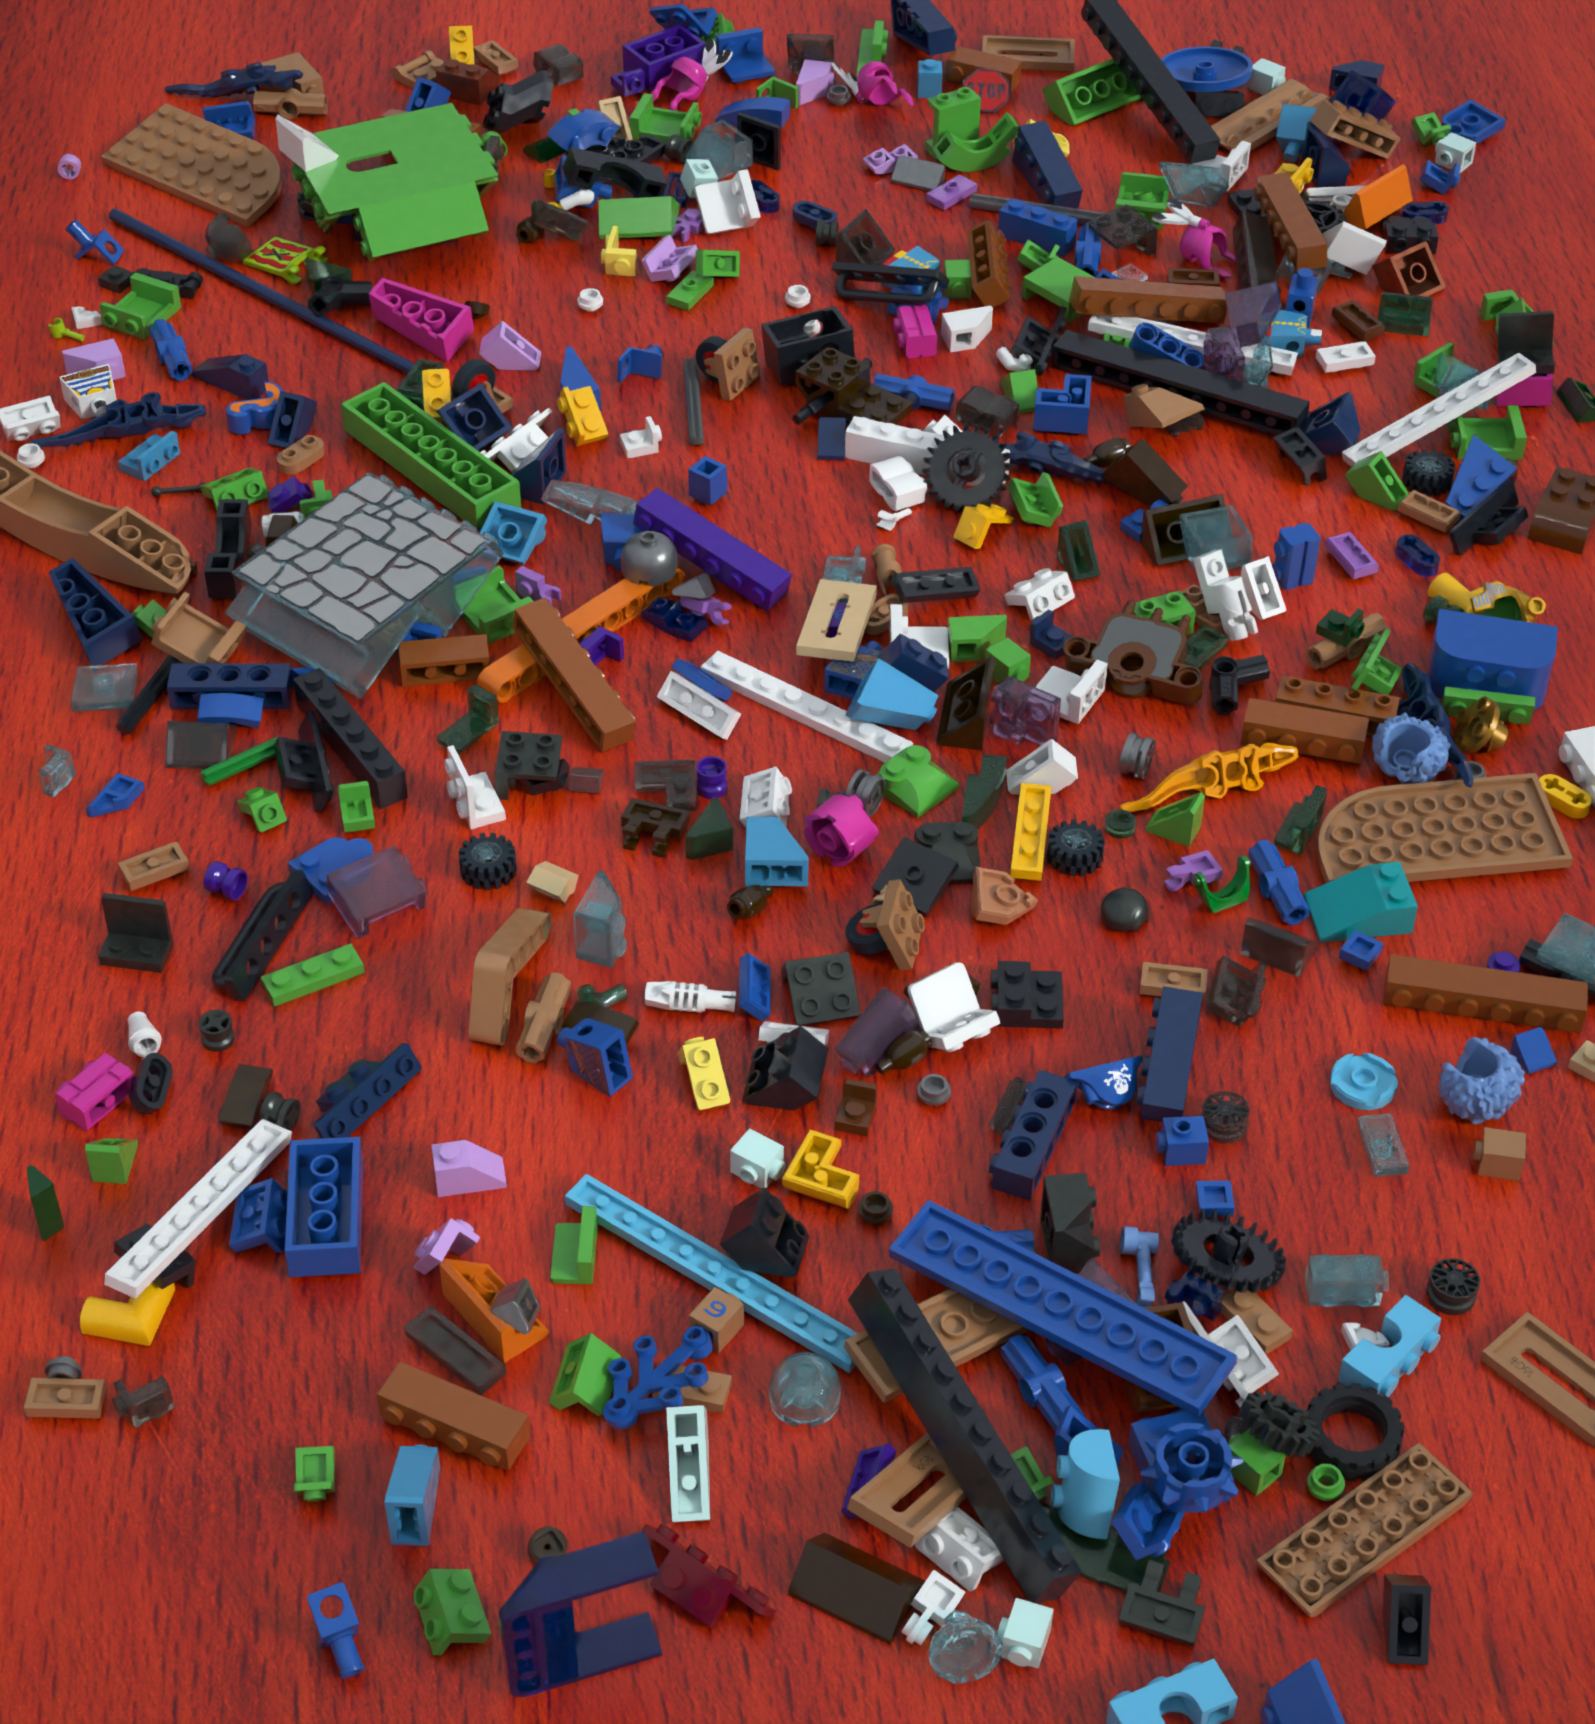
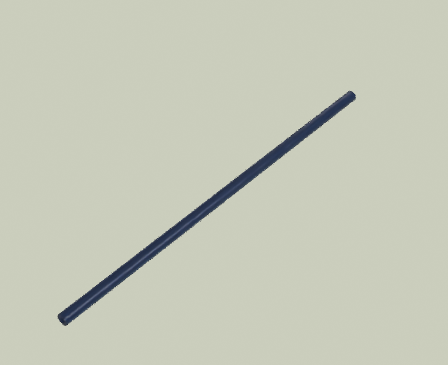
M116 208L110 211V220L422 381V371L427 369L325 316H315L310 309Z

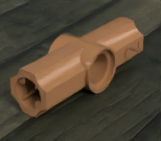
M295 88L286 89L284 92L255 91L253 107L256 113L280 114L286 119H294L298 115L326 116L328 112V98L326 94L301 93Z
M1377 612L1364 617L1362 622L1365 623V627L1361 636L1358 639L1354 638L1347 647L1327 638L1308 647L1306 657L1310 662V666L1315 670H1319L1344 657L1349 660L1356 659L1364 651L1366 645L1370 643L1376 632L1382 635L1384 630L1388 628L1384 622V617Z
M552 972L550 975L544 976L535 1001L530 1000L527 1005L524 1028L516 1046L517 1055L522 1057L525 1062L536 1064L538 1061L544 1060L553 1035H558L561 1031L564 1007L572 989L571 981L566 979L561 973Z

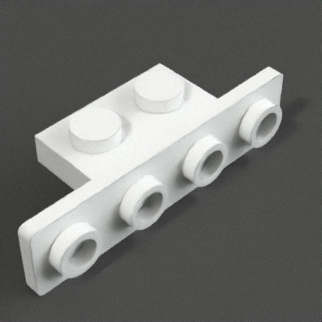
M550 408L542 413L536 411L529 417L526 425H517L509 433L510 436L507 439L504 437L499 438L491 446L492 449L489 452L483 450L480 453L492 462L499 458L512 472L514 469H517L524 458L548 438L540 427L545 424L553 411Z
M1183 1301L1193 1333L1199 1334L1200 1337L1237 1355V1364L1223 1384L1229 1392L1234 1388L1237 1390L1241 1397L1236 1400V1403L1240 1408L1249 1393H1253L1278 1376V1371L1239 1315H1236L1210 1334H1207L1187 1303Z

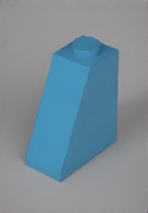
M878 658L866 671L845 716L856 720L917 730L924 722L928 724L933 719L937 711L934 705L939 695Z
M747 816L745 886H808L809 857L778 817Z
M419 1444L400 1446L384 1501L391 1545L429 1546L440 1475L438 1447H428Z

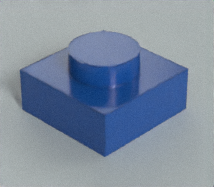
M1355 930L1340 948L1339 958L1368 971L1382 953L1384 943Z
M1196 1181L1195 1195L1198 1214L1204 1209L1205 1217H1210L1213 1210L1216 1209L1217 1217H1225L1227 1212H1230V1217H1233L1235 1206L1231 1181Z

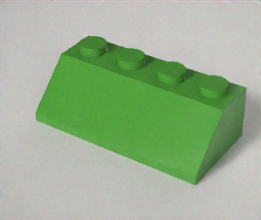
M1113 58L1056 80L1042 89L1051 112L1071 126L1142 99L1130 81L1126 79L1119 66L1115 64Z

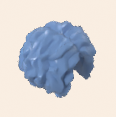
M1407 713L1393 718L1389 717L1384 723L1378 725L1376 734L1372 737V752L1374 753L1375 763L1385 774L1390 777L1397 776L1401 784L1434 781L1437 773L1445 771L1449 756L1448 750L1451 745L1448 743L1447 737L1439 730V726L1434 728L1428 720L1421 721L1416 719V717H1408Z
M1473 1037L1466 1042L1463 1048L1464 1053L1459 1057L1456 1067L1448 1062L1442 1065L1443 1072L1439 1073L1440 1083L1438 1090L1440 1091L1439 1097L1444 1098V1103L1449 1106L1448 1109L1451 1114L1456 1113L1461 1119H1469L1472 1124H1480L1492 1118L1500 1119L1519 1100L1522 1094L1520 1086L1524 1085L1525 1071L1521 1069L1517 1058L1509 1054V1051L1504 1047L1495 1045L1494 1042L1489 1043L1486 1038Z

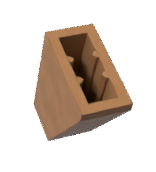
M299 52L261 63L263 66L276 65L274 72L300 70L303 73V77L295 80L292 88L299 90L301 93L324 94L322 77ZM270 86L263 87V89L270 92H284L286 90Z

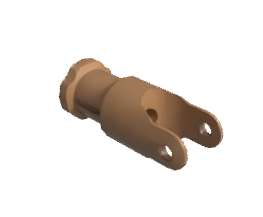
M881 544L875 547L871 553L873 562L877 564L876 575L883 596H886V589L888 587L894 586L892 578L895 573H902L900 564L895 560L897 556L896 549L888 544Z

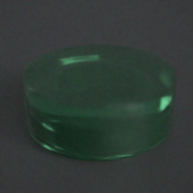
M1114 810L1107 814L1105 831L1110 836L1117 839H1125L1135 833L1136 817L1131 812Z

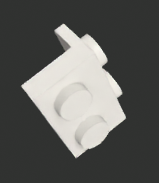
M50 396L0 409V422L8 442L14 440L23 441L32 435L40 433L49 434L61 428L59 412L55 410Z
M1050 568L1035 572L1034 578L1016 583L1014 589L1005 594L1008 605L1026 606L1031 621L1048 609L1054 611L1075 597L1067 571H1051Z

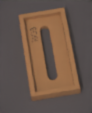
M983 35L982 52L1022 61V69L1074 71L1075 39ZM1039 54H1043V56H1028V55H1039Z
M1527 1311L1482 1351L1480 1360L1595 1448V1410L1587 1407L1524 1359L1521 1354L1527 1352L1537 1355L1538 1360L1579 1391L1583 1390L1584 1394L1594 1402L1595 1362Z
M927 1432L854 1493L849 1499L847 1510L911 1548L967 1497ZM941 1471L945 1474L943 1478L905 1511L896 1512L892 1509L899 1502L900 1498L902 1499L930 1475V1472Z

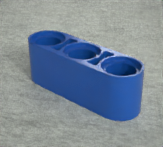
M1150 323L1139 324L1129 343V348L1199 369L1202 368L1205 361L1200 351Z

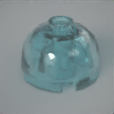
M800 1352L784 1358L773 1370L768 1387L769 1403L772 1411L778 1419L791 1426L798 1427V1423H810V1427L825 1423L839 1409L842 1389L838 1372L827 1359L816 1353Z

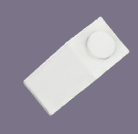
M1050 739L1006 770L1008 792L1020 794L1021 783L1050 785L1052 786L1051 794H1056L1078 779L1076 757L1053 739Z

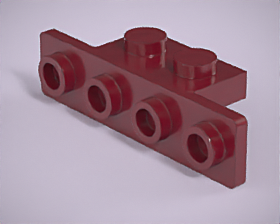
M661 1523L658 1528L646 1524L642 1529L645 1534L670 1550L650 1585L707 1626L715 1628L734 1596L761 1615L772 1618L776 1610L767 1605L770 1599L768 1596L752 1586L748 1590L736 1583L739 1576L728 1568L719 1565L718 1569L711 1566L706 1562L710 1557L708 1554L692 1544L688 1548L677 1542L680 1535L671 1528Z

